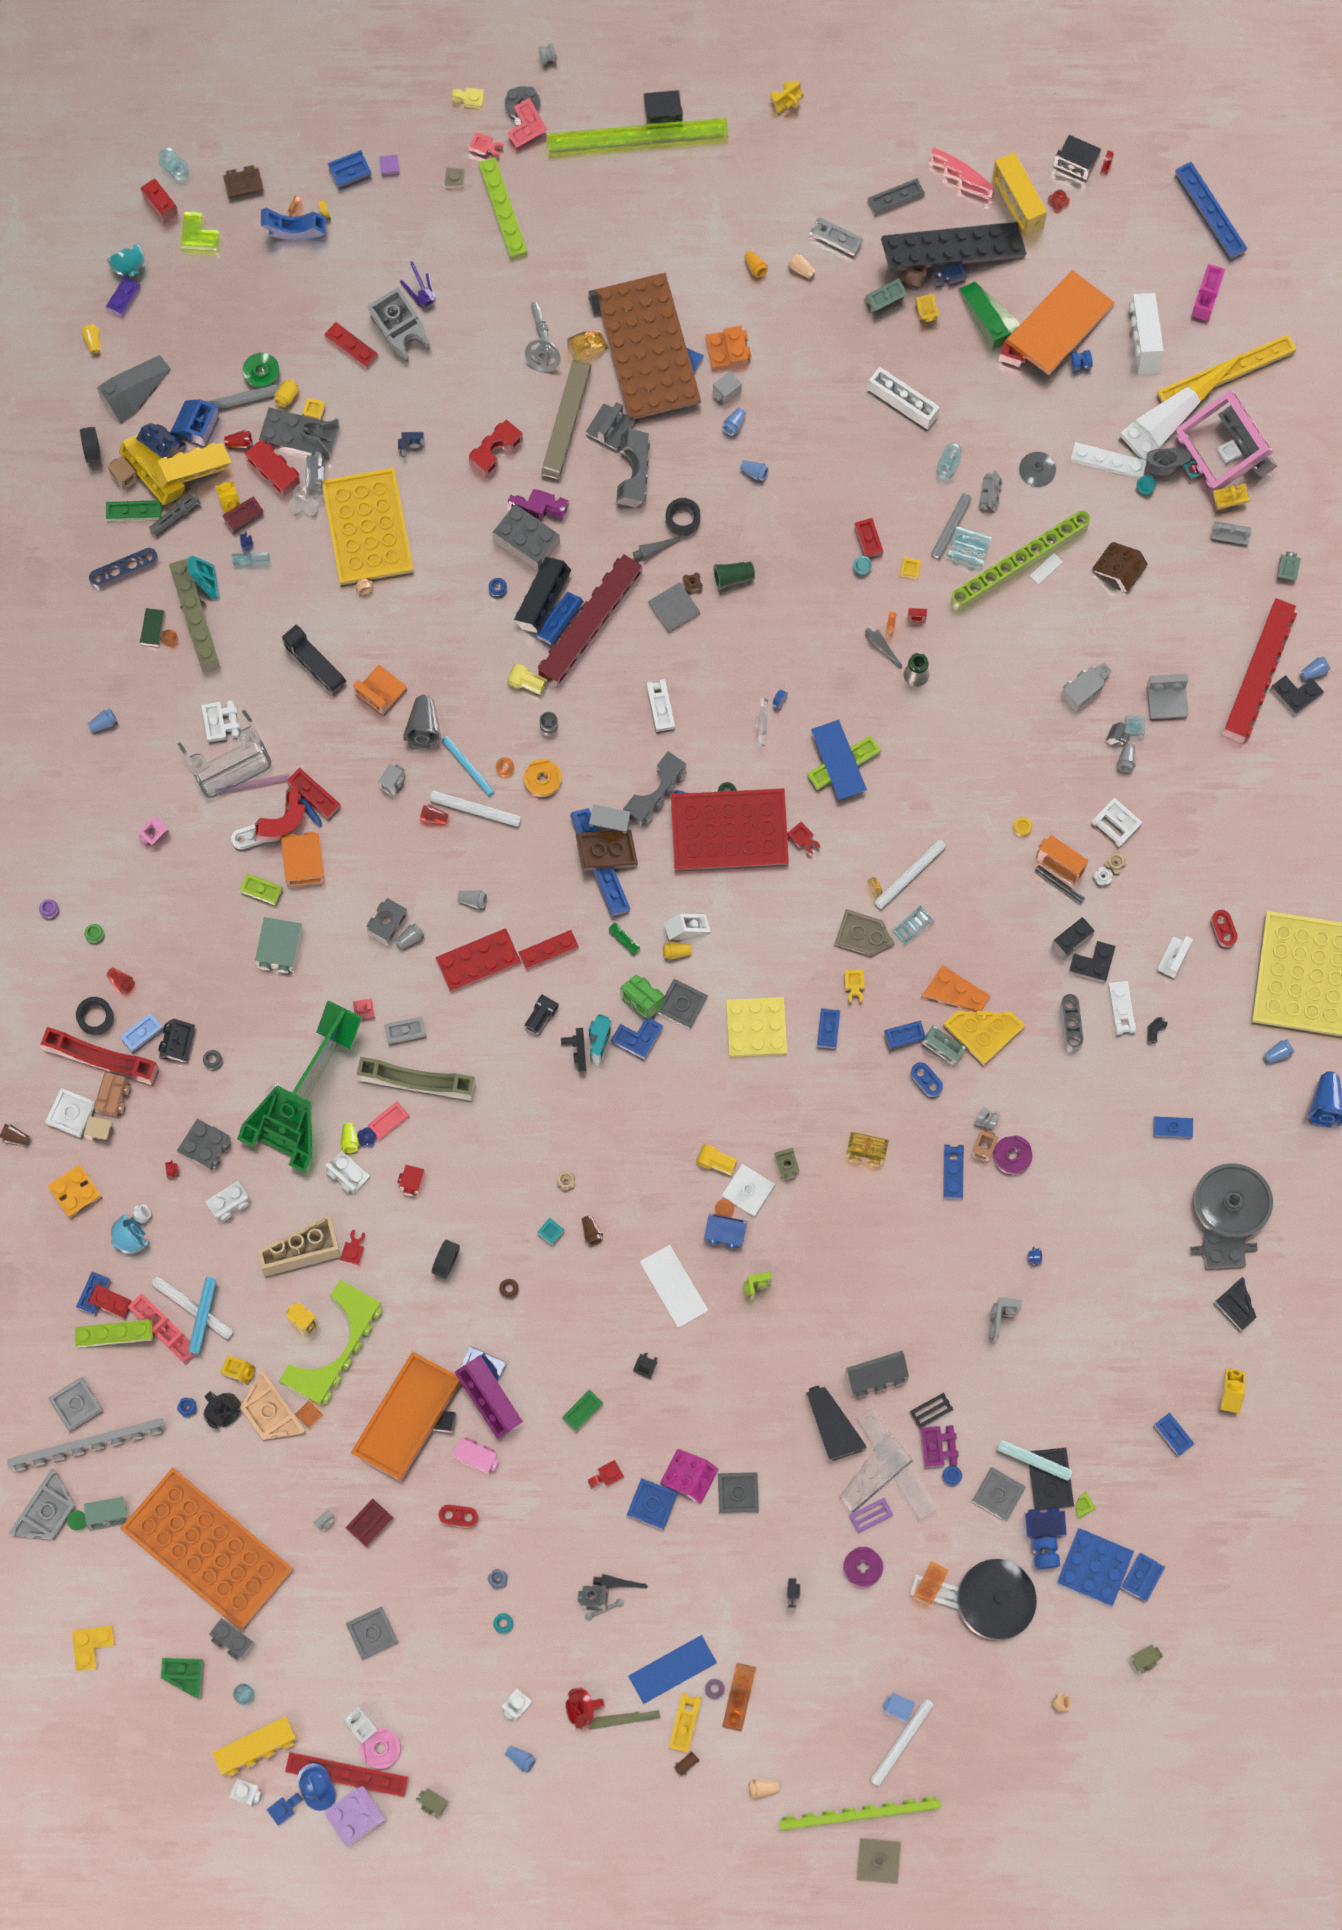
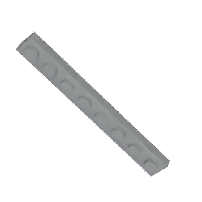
M160 1418L7 1459V1463L11 1470L15 1472L26 1469V1466L32 1464L34 1466H41L46 1464L45 1461L47 1460L59 1461L65 1459L66 1455H82L88 1449L97 1451L103 1449V1445H119L123 1443V1440L130 1438L131 1440H138L143 1438L142 1435L148 1433L150 1435H157L162 1433L166 1426L164 1420Z

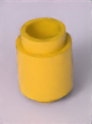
M290 379L288 381L284 380L274 394V402L286 408L298 394V384Z

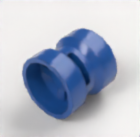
M1085 350L1082 353H1071V364L1074 371L1080 370L1082 367L1086 369L1093 367L1090 350Z

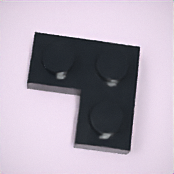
M1285 675L1271 686V690L1294 716L1324 694V691L1313 678L1300 688H1297Z
M1097 941L1093 958L1074 954L1069 974L1106 983L1116 946Z

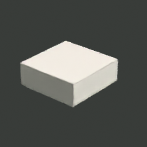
M1234 440L1216 449L1225 465L1242 457Z

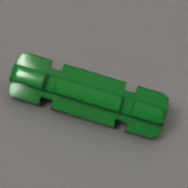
M613 923L609 927V932L613 936L616 935V938L626 948L628 947L632 954H636L640 950V945L637 942H633V939L623 929L621 930L617 923Z

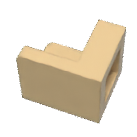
M89 1116L84 1136L86 1139L93 1141L94 1138L107 1140L109 1131L113 1129L114 1125L112 1121Z

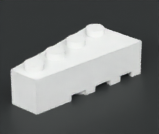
M1155 293L1133 294V300L1129 302V312L1133 315L1131 316V326L1134 327L1133 340L1135 342L1138 375L1160 374L1163 344Z

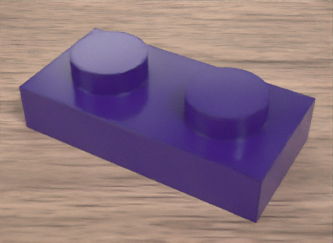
M124 277L107 303L106 309L123 317L141 289L140 285Z

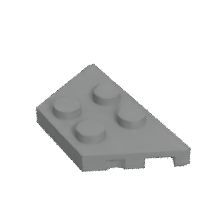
M54 1469L50 1470L10 1530L9 1534L11 1536L53 1540L67 1520L68 1515L75 1508L74 1502Z

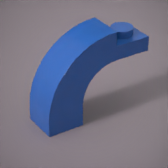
M264 208L261 210V227L269 230V235L286 240H308L326 234V217L314 211L302 216L291 217Z

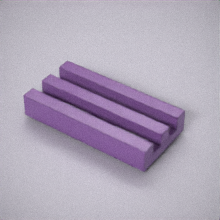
M882 1498L850 1514L849 1518L859 1534L892 1517L893 1513L885 1498ZM881 1504L884 1505L883 1508L856 1521L855 1517ZM887 1511L888 1514L859 1527V1524Z

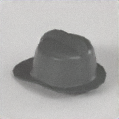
M1180 447L1155 449L1147 453L1146 459L1151 464L1152 473L1169 475L1177 466L1189 462L1191 454L1185 448Z

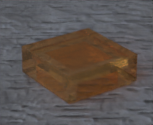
M295 196L288 209L289 216L296 217L299 215L303 207L300 197Z
M889 611L886 636H892L894 633L896 612Z
M308 1400L295 1413V1416L310 1429L323 1414Z

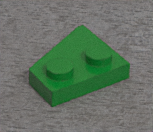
M162 1658L161 1679L196 1699H201L203 1659Z

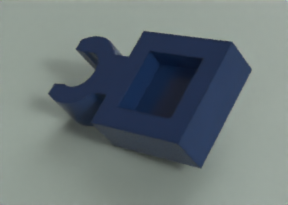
M962 264L947 265L943 267L944 271L935 270L932 274L933 277H941V279L936 280V286L942 285L946 280H948L950 285L967 279V274Z

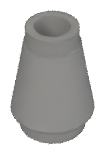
M1131 743L1124 744L1117 765L1120 771L1130 773L1136 767L1135 745Z
M482 890L459 891L458 902L477 909L484 908L487 902V893H484Z
M414 923L409 925L395 942L403 950L421 940L424 933Z

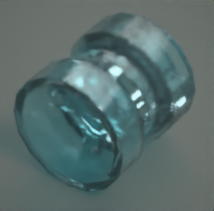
M240 1684L234 1689L233 1695L237 1703L242 1706H248L253 1703L255 1692L248 1684Z

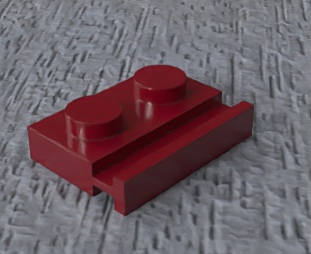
M372 1498L345 1528L367 1548L391 1523L394 1517Z

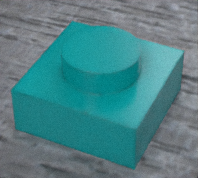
M549 1217L537 1234L553 1246L565 1229Z

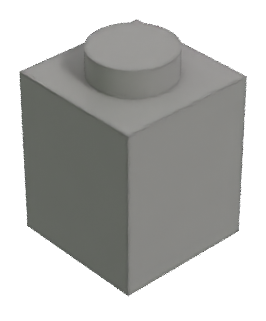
M730 371L713 384L714 397L718 401L721 400L724 404L728 403L742 391V383Z

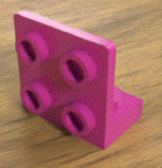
M677 1449L660 1484L683 1493L694 1502L701 1504L718 1468L704 1458Z

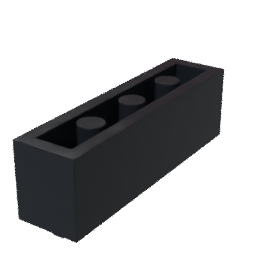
M545 557L515 615L514 621L521 629L540 634L571 572V569L563 560Z

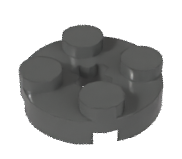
M518 86L508 90L505 98L506 113L516 121L521 122L513 107L518 105L520 101H525L530 98L539 113L541 101L536 90L530 86Z

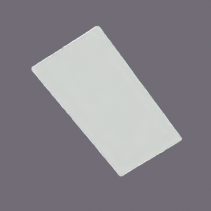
M670 1245L640 1261L677 1327H681L708 1311Z

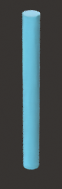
M445 736L441 740L488 796L494 794L495 791L448 736Z

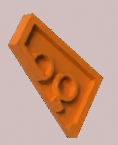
M944 965L941 966L921 998L937 1000L940 1003H948L974 1012L982 1011L991 997Z

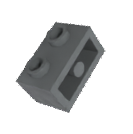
M222 1618L209 1633L212 1637L211 1642L219 1648L222 1645L228 1649L227 1654L235 1660L238 1657L244 1660L255 1646L251 1639Z

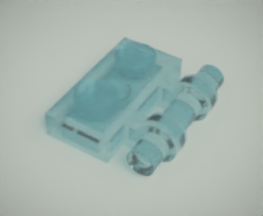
M956 526L950 546L957 549L956 552L948 550L946 557L952 558L955 562L962 561L968 563L971 567L978 566L982 568L984 561L977 558L978 555L986 557L992 537ZM962 550L972 552V557L961 554Z

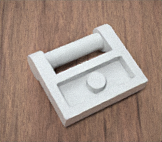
M1115 798L1091 822L1092 825L1098 826L1116 842L1115 845L1119 848L1123 846L1143 823ZM1106 817L1124 834L1119 836L1102 819Z

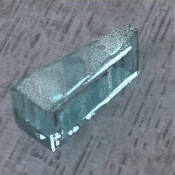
M920 905L892 931L906 945L928 927L934 919ZM921 914L926 921L923 923L917 915ZM915 918V920L920 924L918 928L911 921L912 919ZM909 923L910 926H911L915 931L912 933V932L905 926L906 924ZM901 928L909 935L907 938L900 932Z

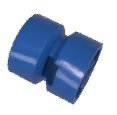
M1056 1537L1039 1538L1031 1541L1032 1551L1036 1553V1556L1033 1558L1035 1569H1051L1061 1566L1059 1554L1056 1553L1058 1550ZM1042 1550H1049V1553L1042 1554Z

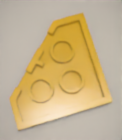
M956 1011L943 1026L981 1064L985 1065L1025 1027V1024L1012 1012Z

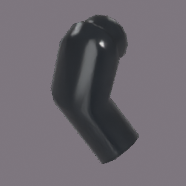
M1157 1017L1148 1025V1043H1157V1032L1168 1025L1166 1019Z

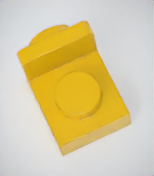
M227 1355L220 1373L248 1385L254 1375L255 1366L245 1360Z

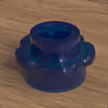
M247 532L240 534L242 549L249 550L250 546H253L252 536L247 535Z
M365 1127L363 1130H359L357 1138L361 1145L370 1146L374 1143L376 1134L371 1128Z

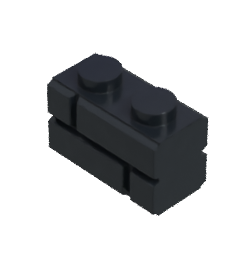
M1081 917L1053 940L1052 947L1065 960L1081 947L1085 941L1087 942L1091 939L1095 930Z

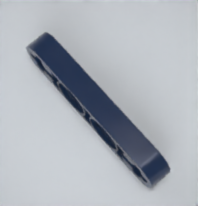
M145 548L95 569L89 574L90 584L94 588H102L150 568L158 562L157 552L153 548ZM147 554L152 556V560L147 558ZM139 557H141L143 564L140 563ZM131 560H135L137 562V566L135 568H129L127 567V563ZM112 568H119L120 573L113 576L110 574ZM95 576H99L101 581L97 582Z

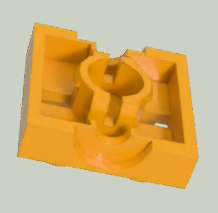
M80 1164L47 1185L69 1219L78 1214L84 1206L102 1198ZM84 1181H88V1184L84 1187L80 1185ZM66 1194L67 1198L61 1202L59 1198Z

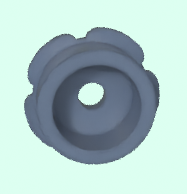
M494 1569L488 1575V1582L491 1583L492 1588H503L507 1584V1574L505 1571Z

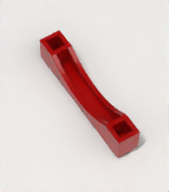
M50 1027L46 1028L40 1043L44 1051L149 1085H153L159 1069L155 1061L104 1049Z

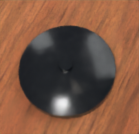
M989 1559L976 1564L963 1576L958 1587L957 1604L963 1621L974 1633L990 1640H1005L1020 1634L1031 1623L1036 1611L1037 1596L1033 1582L1021 1567L1007 1560Z

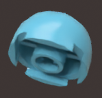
M124 1214L114 1222L111 1228V1243L116 1250L133 1254L148 1246L149 1241L148 1239L144 1240L142 1235L146 1233L141 1225L133 1217L129 1219L127 1218L128 1214Z

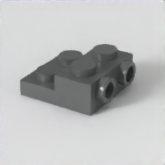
M197 1118L177 1149V1153L211 1172L213 1167L216 1168L221 1161L220 1156L223 1151L226 1152L229 1149L231 1138L223 1131Z

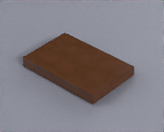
M627 830L626 834L623 831L576 834L582 871L637 867L638 861L631 830Z

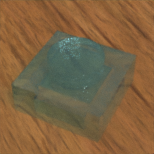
M1126 715L1125 725L1127 726L1125 732L1131 736H1144L1145 716Z

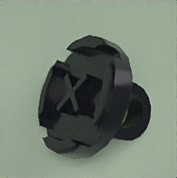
M209 1391L204 1396L209 1403L205 1407L203 1416L210 1427L218 1429L219 1426H228L238 1417L241 1411L239 1409L241 1402L235 1394L222 1393L217 1396L212 1391Z

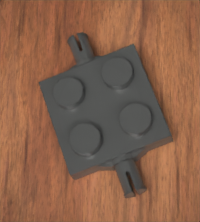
M1208 1229L1202 1231V1246H1190L1191 1255L1203 1254L1206 1269L1245 1267L1246 1251L1258 1250L1257 1243L1245 1244L1244 1239H1225L1213 1234Z

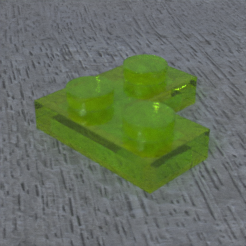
M184 212L181 249L218 251L219 231L202 230V213Z

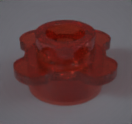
M1061 189L1048 197V201L1053 203L1056 210H1060L1063 205L1070 202L1069 197Z

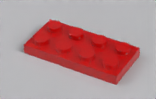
M506 928L435 957L450 993L521 964Z

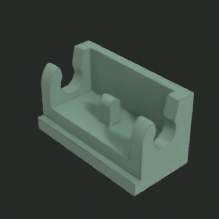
M898 278L867 294L864 300L866 304H870L871 312H874L906 296L907 292Z
M932 1025L921 1042L951 1064L956 1063L966 1049L964 1045L956 1042L935 1025Z
M124 1497L84 1504L86 1525L89 1531L123 1525L128 1520Z

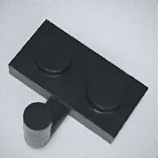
M576 1028V1035L562 1037L561 1045L573 1044V1047H577V1053H573L574 1064H578L579 1071H586L583 1028Z

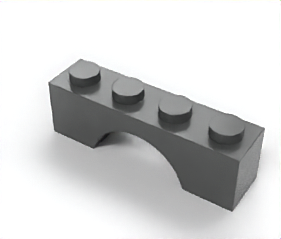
M1231 405L1218 414L1226 428L1243 448L1247 458L1259 450V447ZM1269 455L1255 465L1253 469L1257 475L1264 477L1275 469L1277 464Z
M629 428L621 434L620 452L629 459L632 466V475L630 479L624 480L617 486L616 503L637 508L646 500L645 485L648 480L646 468L649 464V458L647 457L650 447L649 433Z
M669 751L657 764V773L661 778L658 789L645 796L634 794L623 808L624 811L630 812V820L640 827L651 821L653 818L652 813L655 809L659 810L662 807L665 796L672 794L676 787V782L678 780L681 781L687 773L686 763Z

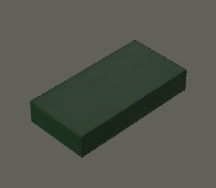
M145 609L140 645L159 647L165 615L164 610Z

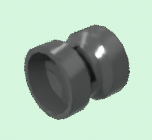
M553 712L543 713L539 719L541 732L548 736L555 734L558 731V717Z

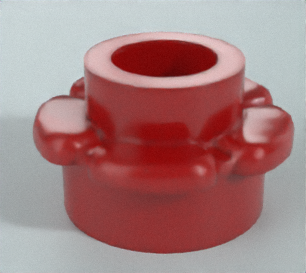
M173 1160L165 1162L167 1178L173 1177L175 1179V1175L178 1174L177 1163H173Z

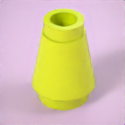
M353 1123L343 1124L340 1147L344 1153L358 1151L359 1141Z

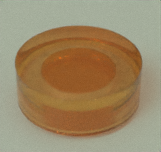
M726 1199L718 1201L715 1205V1214L732 1217L734 1213L732 1202Z

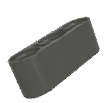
M1067 994L1063 997L1060 1004L1064 1045L1069 1052H1077L1083 1044L1079 1000L1075 995ZM1065 1002H1072L1074 1004V1007H1066ZM1074 1020L1077 1025L1071 1027L1067 1024V1021ZM1075 1038L1078 1040L1079 1044L1072 1045L1069 1042V1039Z

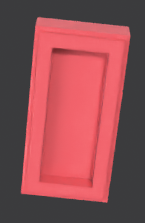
M396 1101L370 1122L367 1127L381 1141L410 1116Z

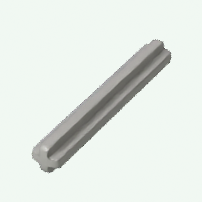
M276 384L207 402L217 405L219 410L274 396L278 387Z
M962 494L932 550V556L941 558L971 501L970 495Z

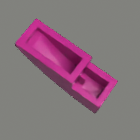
M1211 264L1207 265L1193 308L1192 317L1209 321L1225 272L1224 268Z

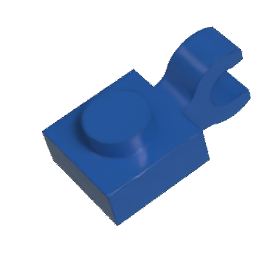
M299 1793L294 1794L288 1801L282 1797L266 1810L276 1824L280 1826L296 1814L292 1808L303 1799Z

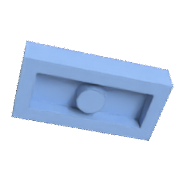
M150 1013L122 1034L120 1038L133 1053L163 1030V1028Z

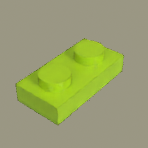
M247 873L240 892L276 905L283 888L280 885Z

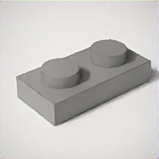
M422 1016L384 1024L388 1045L426 1037Z

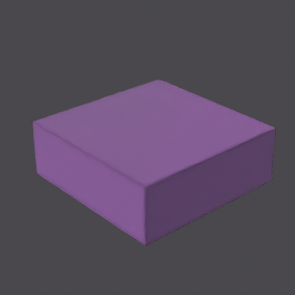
M398 155L379 156L382 176L400 174Z

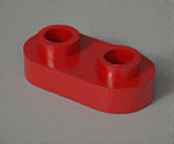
M1217 910L1211 918L1217 940L1223 947H1232L1236 943L1238 935L1231 915L1226 910ZM1217 919H1223L1224 923H1219ZM1224 936H1229L1230 941H1226Z
M448 1504L442 1506L438 1513L440 1521L448 1526L472 1528L478 1522V1513L471 1507ZM447 1512H451L453 1516L452 1518L447 1519L445 1518V1514ZM471 1515L472 1520L469 1522L466 1521L465 1516Z

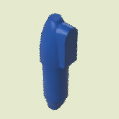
M301 796L299 804L305 805L304 811L307 812L314 823L316 822L317 825L321 826L322 821L312 808V805Z

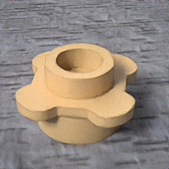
M1112 852L1110 858L1105 860L1104 865L1111 868L1115 874H1119L1121 868L1127 865V859L1123 858L1118 852Z

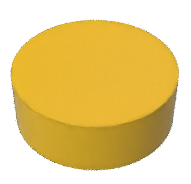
M319 201L318 205L322 216L326 218L331 217L326 201Z
M1026 817L1017 818L1013 825L1014 833L1020 837L1028 836L1032 831L1030 819Z

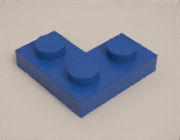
M645 1018L638 1032H635L620 1024L611 1042L645 1060L662 1031L663 1025L652 1019Z

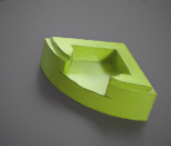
M1086 1491L1079 1497L1076 1503L1078 1519L1096 1509Z

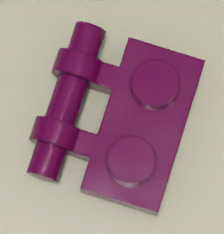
M954 1425L946 1426V1433L941 1434L940 1426L920 1428L924 1468L943 1467L945 1465L944 1458H949L950 1466L958 1465L957 1457H959V1452L956 1450L955 1440L957 1439V1434L954 1433ZM946 1440L948 1442V1451H943L942 1441Z

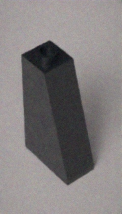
M820 1385L809 1388V1392H806V1399L828 1463L866 1451L865 1442L826 1387L820 1388Z

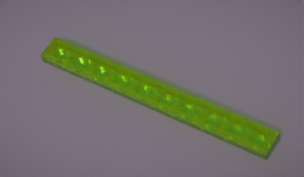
M716 118L547 133L548 153L728 137L727 119Z

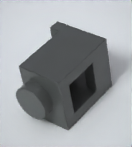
M583 1586L582 1591L578 1592V1603H581L583 1610L607 1611L609 1592L607 1586ZM589 1594H595L594 1598H588Z

